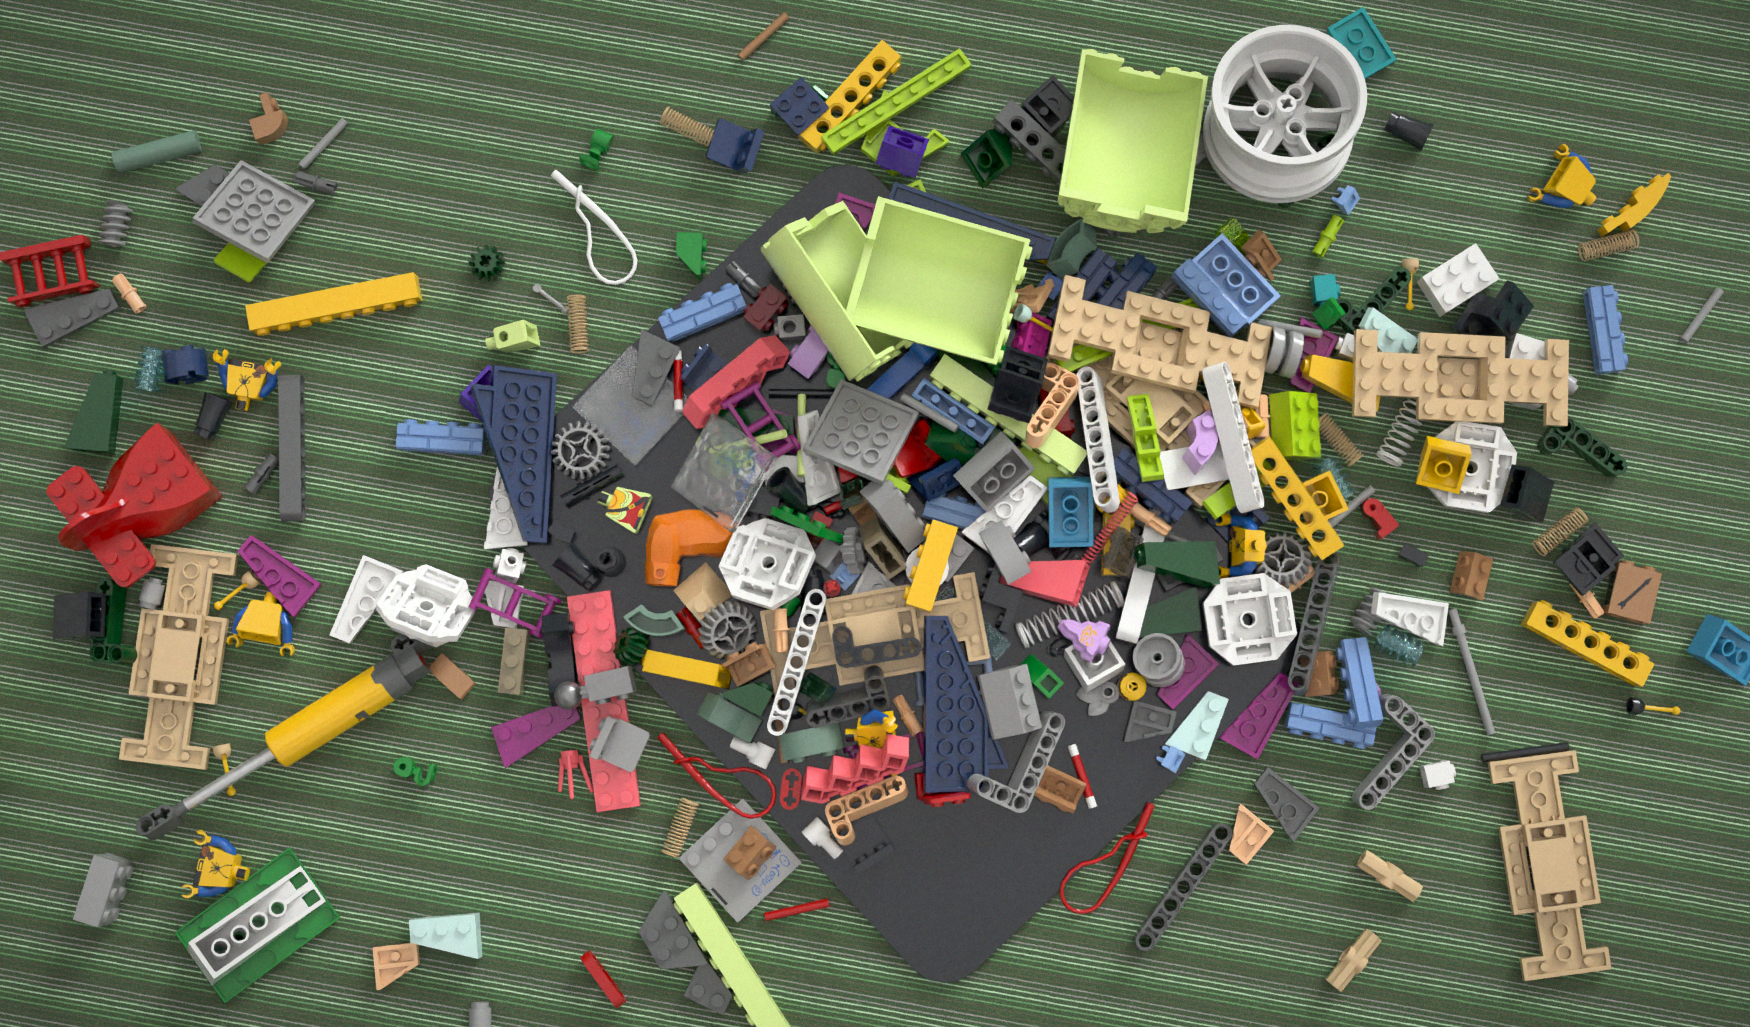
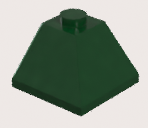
M993 128L983 133L960 154L983 189L1012 166L1013 146L1009 142L1008 136L1004 133L1000 134Z
M934 420L931 421L924 443L947 462L956 458L960 461L961 466L974 456L977 442L974 438L967 435L958 428L954 433Z
M760 681L759 684L753 682L723 692L722 696L761 717L765 714L775 692L770 690L772 686Z

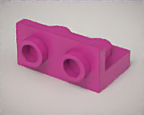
M1032 312V317L1051 327L1052 320ZM1031 320L1025 323L1017 321L1012 348L1044 358L1050 331Z

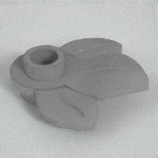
M1108 681L1087 693L1083 687H1080L1076 692V696L1079 699L1089 703V716H1098L1108 710L1109 704L1116 702L1120 696L1117 685ZM1111 689L1113 692L1112 695L1106 696L1105 691Z

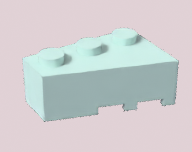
M479 913L423 917L409 920L410 943L476 959L482 957Z

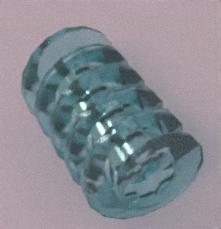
M141 346L146 352L140 353L139 357L145 361H138L137 365L143 369L136 370V374L141 377L134 379V382L139 384V386H133L132 388L146 392L161 391V388L157 387L156 383L163 382V380L157 377V375L164 374V371L159 369V367L163 366L161 361L163 350Z
M1330 457L1312 467V469H1320L1316 476L1330 470L1344 499L1353 495L1356 491L1355 488L1348 489L1352 481H1344L1348 474L1339 473L1344 467L1335 466L1339 458L1331 459Z
M1386 625L1380 631L1374 644V648L1378 644L1381 645L1380 652L1388 648V656L1396 652L1397 660L1403 655L1405 664L1411 659L1412 667H1415L1423 652V642L1421 640L1415 642L1413 636L1407 638L1404 632L1399 635L1398 629L1391 631L1389 625Z

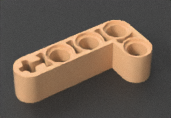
M1047 363L1041 387L1049 392V395L1027 425L1026 443L1033 448H1039L1046 442L1078 393V376L1054 363Z
M892 776L829 802L825 808V814L837 842L844 846L850 845L855 839V832L851 821L904 800L908 796V788L902 777ZM896 786H899V791L895 790ZM875 794H882L879 800H872ZM855 802L862 803L859 808H852ZM835 810H841L839 816H831ZM842 830H849L846 836H839Z

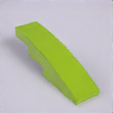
M1149 394L1127 396L1142 482L1163 480L1164 471L1156 434L1157 426Z
M1265 459L1263 466L1268 469L1272 468ZM1256 466L1258 479L1260 482V486L1262 488L1265 486V484L1260 479L1259 475L1261 474V471ZM1228 483L1202 502L1215 520L1236 507L1231 483Z

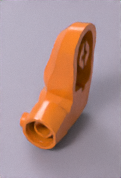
M691 509L655 516L650 525L646 543V562H644L645 584L676 587L681 567L679 562L682 557L702 555L722 558L735 528L739 527L734 516L724 511H713L718 515V518H716L708 511Z

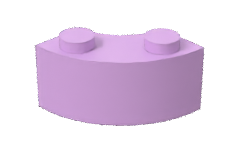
M812 325L808 329L810 333L800 346L797 344L790 352L792 358L788 363L807 379L818 370L829 352Z
M1210 410L1193 419L1186 429L1190 437V447H1188L1182 459L1194 475L1206 465L1215 451L1218 442V432Z

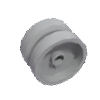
M1272 326L1265 373L1273 374L1277 370L1278 375L1291 379L1294 376L1303 351V333L1290 331L1286 335L1284 328Z
M1153 633L1142 638L1134 649L1133 662L1135 668L1146 683L1154 687H1167L1173 685L1181 678L1185 670V659L1180 647L1172 637L1163 633Z

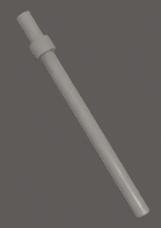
M1457 608L1448 610L1453 625L1451 629L1453 635L1457 638L1486 734H1494L1495 729L1464 634L1466 633L1465 626L1461 624Z

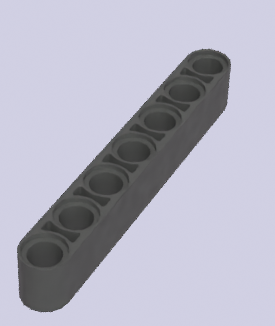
M302 374L280 375L278 380L280 519L282 522L305 521L304 377Z
M1337 552L1328 556L1335 559L1333 564H1325V559L1321 560L1320 557L1318 558L1288 678L1289 687L1293 694L1297 696L1305 695L1310 689L1340 568ZM1327 577L1330 579V582L1322 585L1319 583L1320 579ZM1317 598L1325 599L1322 605L1314 604ZM1313 618L1320 620L1316 626L1309 625V621ZM1312 638L1315 640L1312 646L1304 645L1306 639ZM1302 659L1310 661L1306 667H1300L1298 664ZM1296 680H1303L1305 682L1300 688L1293 686Z
M1216 823L1210 827L1138 928L1133 941L1140 950L1149 951L1155 946L1229 842L1232 832L1228 825ZM1219 827L1225 829V836L1222 839H1217L1215 836V831ZM1206 845H1210L1213 849V853L1209 857H1205L1202 852ZM1193 863L1200 865V871L1196 875H1192L1190 872V866ZM1180 881L1187 882L1188 888L1185 892H1179L1177 889ZM1170 898L1175 901L1174 908L1166 910L1164 907L1165 901ZM1157 916L1161 917L1162 925L1159 928H1153L1152 919ZM1147 934L1150 941L1146 946H1141L1139 938Z

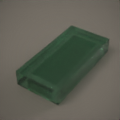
M858 478L840 486V505L843 510L863 502V496L859 492L863 489L861 479Z
M810 672L801 682L799 692L819 705L824 706L837 689Z

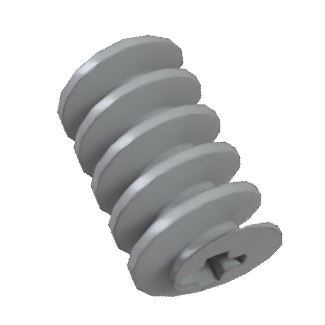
M106 200L110 207H105L104 211L109 215H104L102 218L107 223L101 224V228L105 231L99 233L103 240H98V243L112 247L125 246L126 243L120 239L128 237L122 230L129 229V226L124 224V221H131V218L126 216V213H132L133 210L128 208V205L125 203Z
M1372 587L1369 588L1371 595L1364 596L1366 602H1360L1359 606L1361 609L1355 610L1357 617L1352 616L1350 618V621L1357 630L1372 637L1369 628L1377 629L1373 622L1382 621L1379 617L1371 614L1373 593H1385L1380 589Z

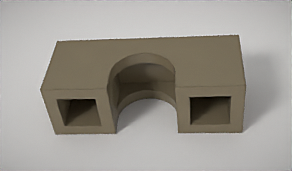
M505 628L498 693L524 694L526 677L524 662L526 653L529 651V630Z

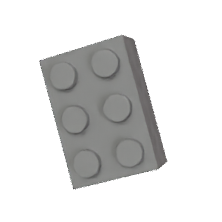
M1001 431L953 476L977 503L988 512L1035 468Z
M889 479L884 481L883 485L872 481L859 491L890 534L908 553L927 538L923 536L925 524L919 517L917 518L915 510L905 501L906 498L903 493Z
M110 853L94 855L73 920L95 927L113 924V921L115 922L120 910L118 906L120 900H123L126 894V881L133 873V860Z

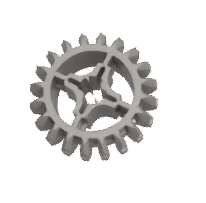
M577 421L576 428H574L572 423H569V431L562 427L561 431L564 435H555L560 440L559 443L552 442L553 446L558 447V449L551 451L553 455H558L553 459V462H561L557 468L559 470L565 468L564 475L566 476L572 471L571 476L573 479H576L578 473L582 480L585 479L586 472L592 478L593 469L600 473L601 471L597 466L599 464L603 467L606 466V463L601 461L602 458L609 459V455L603 453L610 450L609 446H603V444L608 442V439H600L604 432L601 430L596 433L598 428L596 425L589 429V422H585L583 428L580 421ZM587 434L578 442L569 440L574 435ZM592 438L597 442L598 451L596 456L589 450ZM565 445L572 450L569 463H567L564 457ZM572 445L576 447L583 445V449L589 456L585 453L578 455V452ZM582 459H588L592 461L587 466L574 467L576 463L578 464Z
M1286 531L1283 533V536H1279L1276 532L1274 538L1268 534L1266 536L1267 547L1265 549L1264 561L1257 564L1255 573H1265L1280 585L1285 584L1287 589L1290 583L1296 586L1298 580L1303 581L1305 575L1309 574L1308 567L1312 563L1310 560L1311 553L1308 552L1307 544L1302 545V538L1295 540L1296 536L1294 534L1291 537H1287ZM1287 549L1293 551L1295 554L1289 553ZM1282 554H1284V561L1282 562V566H1280V559L1282 557ZM1266 564L1274 567L1277 572L1270 569Z
M726 600L724 605L718 602L716 609L710 606L711 612L709 614L704 613L706 619L700 620L702 627L698 628V632L701 634L699 640L702 642L704 649L720 659L722 656L726 658L738 651L743 653V648L750 645L749 640L755 639L752 633L757 631L754 626L756 622L752 613L744 605H740L735 601L731 603ZM736 616L740 617V619L729 620L728 617ZM726 640V643H716L715 641Z

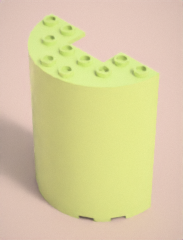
M1082 49L1058 194L1059 206H1064V211L1072 217H1082L1084 223L1113 231L1136 233L1137 230L1147 229L1148 233L1163 232L1165 227L1171 226L1172 229L1181 227L1187 222L1208 76L1196 71H1181L1177 67H1166L1161 76L1155 75L1151 71H1136L1132 67H1121L1124 63V58L1118 57L1116 54L1097 53L1093 49Z
M878 196L846 312L857 327L988 364H1001L1004 351L1000 349L1007 342L1010 332L1007 328L1010 326L1013 313H1009L1010 309L1013 310L1018 297L1015 289L1017 284L1021 285L1025 277L1027 268L1023 267L1025 259L1029 260L1032 247L1029 246L1030 239Z
M841 201L823 209L809 221L804 217L784 226L768 240L769 242L761 247V252L848 380L856 379L858 382L877 370L879 366L901 353V348L905 346L907 349L914 342L857 327L847 314V305L867 236L845 203Z

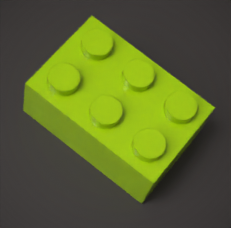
M1285 391L1269 394L1271 436L1285 459L1302 461L1321 458L1317 393Z

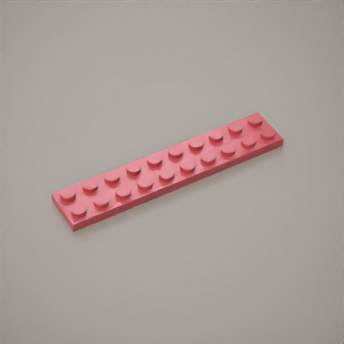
M611 590L568 596L570 621H574L575 634H572L578 681L583 686L586 685L584 678L586 675L622 668L621 662L615 658V653H613L615 649L614 643L617 642V631ZM617 696L611 697L612 702L596 705L595 701L590 702L589 698L582 699L589 756L591 754L589 750L590 744L594 738H598L600 734L598 727L603 718L606 719L607 716L613 715L629 723L626 699L618 700ZM589 757L597 812L641 805L636 768L634 771L628 772L605 760H596Z

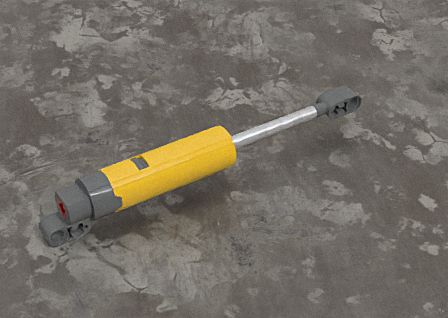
M403 634L396 636L391 642V650L394 653L266 731L265 741L268 747L174 806L163 804L142 816L136 823V831L150 840L161 838L182 823L184 814L276 758L281 765L288 767L415 688L414 682L431 672L428 663L421 653L432 646L416 639H410Z

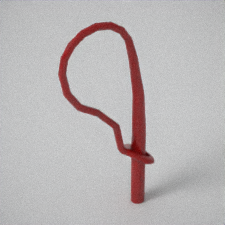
M664 732L657 737L676 759L673 761V764H681L691 777L711 796L741 817L749 819L760 818L767 814L774 806L776 799L775 786L771 779L759 770L748 767L733 769L712 767L700 757H685ZM698 761L709 770L715 772L735 773L746 771L759 775L767 781L771 788L772 797L770 804L764 811L758 814L743 813L718 793L691 762Z
M1146 803L1134 832L1121 837L1111 852L1097 859L1081 862L1069 870L1062 880L1059 890L1060 899L1065 908L1073 913L1086 914L1100 907L1125 872L1140 839L1148 836L1144 830L1155 807L1154 804ZM1124 840H1130L1114 877L1098 902L1091 908L1084 910L1075 909L1070 906L1064 897V887L1072 873L1083 866L1096 864L1113 856Z

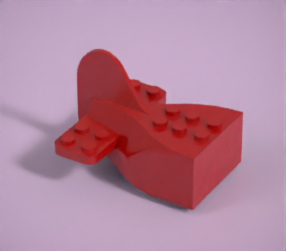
M159 423L152 426L116 461L108 475L103 490L96 484L89 473L80 466L70 468L49 484L46 490L48 497L69 522L58 535L60 544L74 551L90 549L113 580L124 588L135 584L156 566L155 557L141 541L142 539L164 536L178 531L223 497L174 434Z

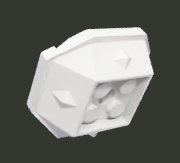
M1454 422L1435 436V438L1469 445L1472 454L1469 463L1473 466V473L1470 474L1466 471L1459 494L1428 487L1445 507L1489 513L1501 503L1511 465H1516L1517 458L1516 450L1505 436L1506 434L1501 427L1471 422Z
M764 518L746 526L742 525L735 528L719 568L733 598L775 610L800 594L816 554L805 530ZM774 563L771 568H766L768 564Z
M426 564L417 567V570L407 571L395 576L376 606V610L391 630L433 647H438L447 642H457L475 613V610L468 607L472 597L468 591L466 580Z
M1265 573L1220 579V584L1212 589L1203 602L1209 647L1232 666L1277 660L1297 635L1290 590ZM1244 614L1252 616L1253 622L1250 626L1243 623L1242 618Z

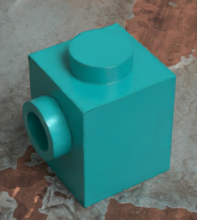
M1335 274L1313 276L1310 279L1313 305H1319L1320 307L1332 297L1336 301L1338 300V297H1340V286L1336 284Z

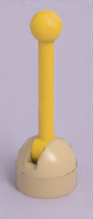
M1402 259L1401 266L1408 269L1411 273V281L1408 284V303L1405 306L1409 311L1414 308L1412 303V274L1418 270L1419 259Z
M252 570L247 571L242 576V585L223 600L215 602L214 608L216 610L222 609L223 604L245 587L248 589L255 588L261 583V580Z
M230 743L212 747L215 757L222 760L225 773L229 772L227 758L231 755ZM232 785L229 786L227 794L229 796L235 795V788Z

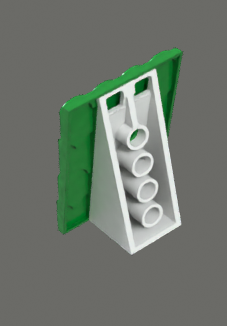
M289 847L248 877L246 881L240 883L175 931L174 934L219 998L226 1004L338 921L340 916ZM240 936L242 941H237L234 938Z

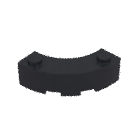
M568 613L542 615V636L546 655L548 654V686L552 707L558 706L554 699V693L561 683L574 682L581 686L580 682H577L576 659L572 634H575L574 621L569 620Z

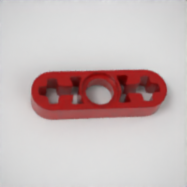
M590 950L580 956L587 970L616 1008L627 1002L623 993Z

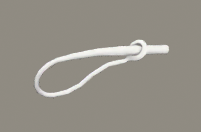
M555 170L551 177L576 198V212L586 224L588 236L586 255L590 269L599 280L606 284L618 285L625 283L633 276L637 268V257L633 247L616 224L582 192V185H579L577 188ZM580 203L584 204L606 223L631 252L633 266L630 273L623 279L617 281L607 280L594 267L591 258L592 236L590 222L580 210Z

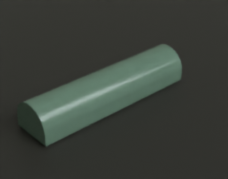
M196 130L114 151L112 152V160L116 170L119 173H124L202 152L198 133Z

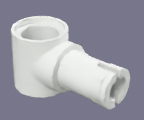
M734 736L730 744V748L747 755L749 762L764 769H767L775 752L774 748L761 742L749 743L737 736Z
M816 817L802 833L814 846L816 844L819 847L822 846L828 854L836 859L843 852V849L830 837L831 830L821 819Z

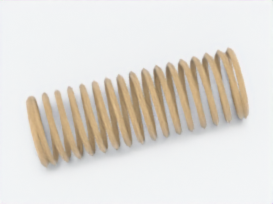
M670 107L665 109L660 119V124L665 125V127L671 128V130L677 131V133L709 147L714 132L712 128L709 129V126L706 128V125L703 126V123L700 125V122L697 123V120L694 122V119H688V116H682V113H676V110H670Z
M1632 229L1620 234L1617 233L1580 243L1578 246L1579 255L1582 261L1586 262L1581 254V245L1583 246L1584 258L1587 261L1624 252L1625 250L1628 251V249L1631 250L1639 247V237L1637 232ZM1632 232H1633V233L1635 234V236H1636V239H1637V247H1636L1635 239H1634V236H1633Z
M569 295L566 298L568 302L567 314L569 315L568 325H570L568 327L570 332V352L585 353L589 351V347H583L589 345L587 343L589 341L586 340L588 337H584L588 336V331L585 330L588 328L585 327L588 324L586 323L587 320H584L587 319L585 317L587 315L585 312L587 311L584 310L586 309L584 307L586 300H583L586 296ZM574 350H587V351L575 352Z
M1326 412L1319 418L1321 427L1319 432L1323 430L1320 435L1324 432L1326 433L1322 437L1329 434L1324 440L1328 439L1327 442L1331 441L1329 445L1334 443L1331 448L1337 445L1333 450L1340 447L1336 453L1343 449L1338 455L1345 452L1340 458L1344 457L1342 461L1347 459L1345 463L1350 461L1347 464L1350 467L1363 454L1358 452L1359 449L1355 450L1357 446L1353 447L1354 444L1351 445L1352 441L1347 439L1346 433L1342 434L1343 431L1339 432L1341 428L1337 429L1339 426H1336L1337 423H1334V420L1331 421L1330 415L1326 416L1328 414Z
M1575 507L1565 517H1562V519L1552 525L1549 530H1546L1541 536L1533 540L1534 548L1542 556L1548 555L1550 550L1556 548L1558 544L1572 536L1574 531L1577 532V529L1579 530L1582 525L1588 523V518L1581 509ZM1577 511L1585 518V520L1582 519V517L1577 513ZM1575 514L1583 521V523L1580 522V520L1575 516ZM1570 518L1574 521L1578 528L1571 522ZM1567 520L1573 525L1575 530L1571 527ZM1565 523L1572 529L1573 532L1569 530ZM1562 525L1565 526V528L1570 532V534L1563 528ZM1559 526L1564 530L1567 536L1561 531ZM1557 529L1563 534V536H1564L1565 538H1563V537L1560 535V533L1557 531ZM1549 535L1554 539L1557 545L1550 539ZM1546 537L1553 543L1554 546H1552V545L1549 543V541L1546 539ZM1534 542L1537 544L1538 548H1539L1545 555H1543L1542 553H1540V552L1538 551V549L1536 548Z
M681 798L682 800L680 801L690 806L681 803L679 805L688 809L679 806L678 808L686 812L676 811L687 816L675 813L685 819L676 816L674 818L683 822L673 819L674 822L684 826L671 823L684 830L670 826V828L682 833L669 829V831L680 836L671 833L667 834L678 839L666 836L679 843L665 839V841L677 846L665 842V845L675 849L662 846L675 853L661 849V852L675 858H679V852H682L680 850L683 849L682 846L684 844L682 842H685L684 839H687L685 837L689 832L687 829H690L689 826L693 822L691 819H694L692 816H695L694 813L698 809L696 806H699L698 803L685 798Z

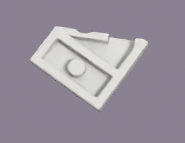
M489 581L485 590L488 606L504 613L514 589L496 581ZM523 593L512 617L517 619L519 618ZM491 613L495 626L517 629V623Z

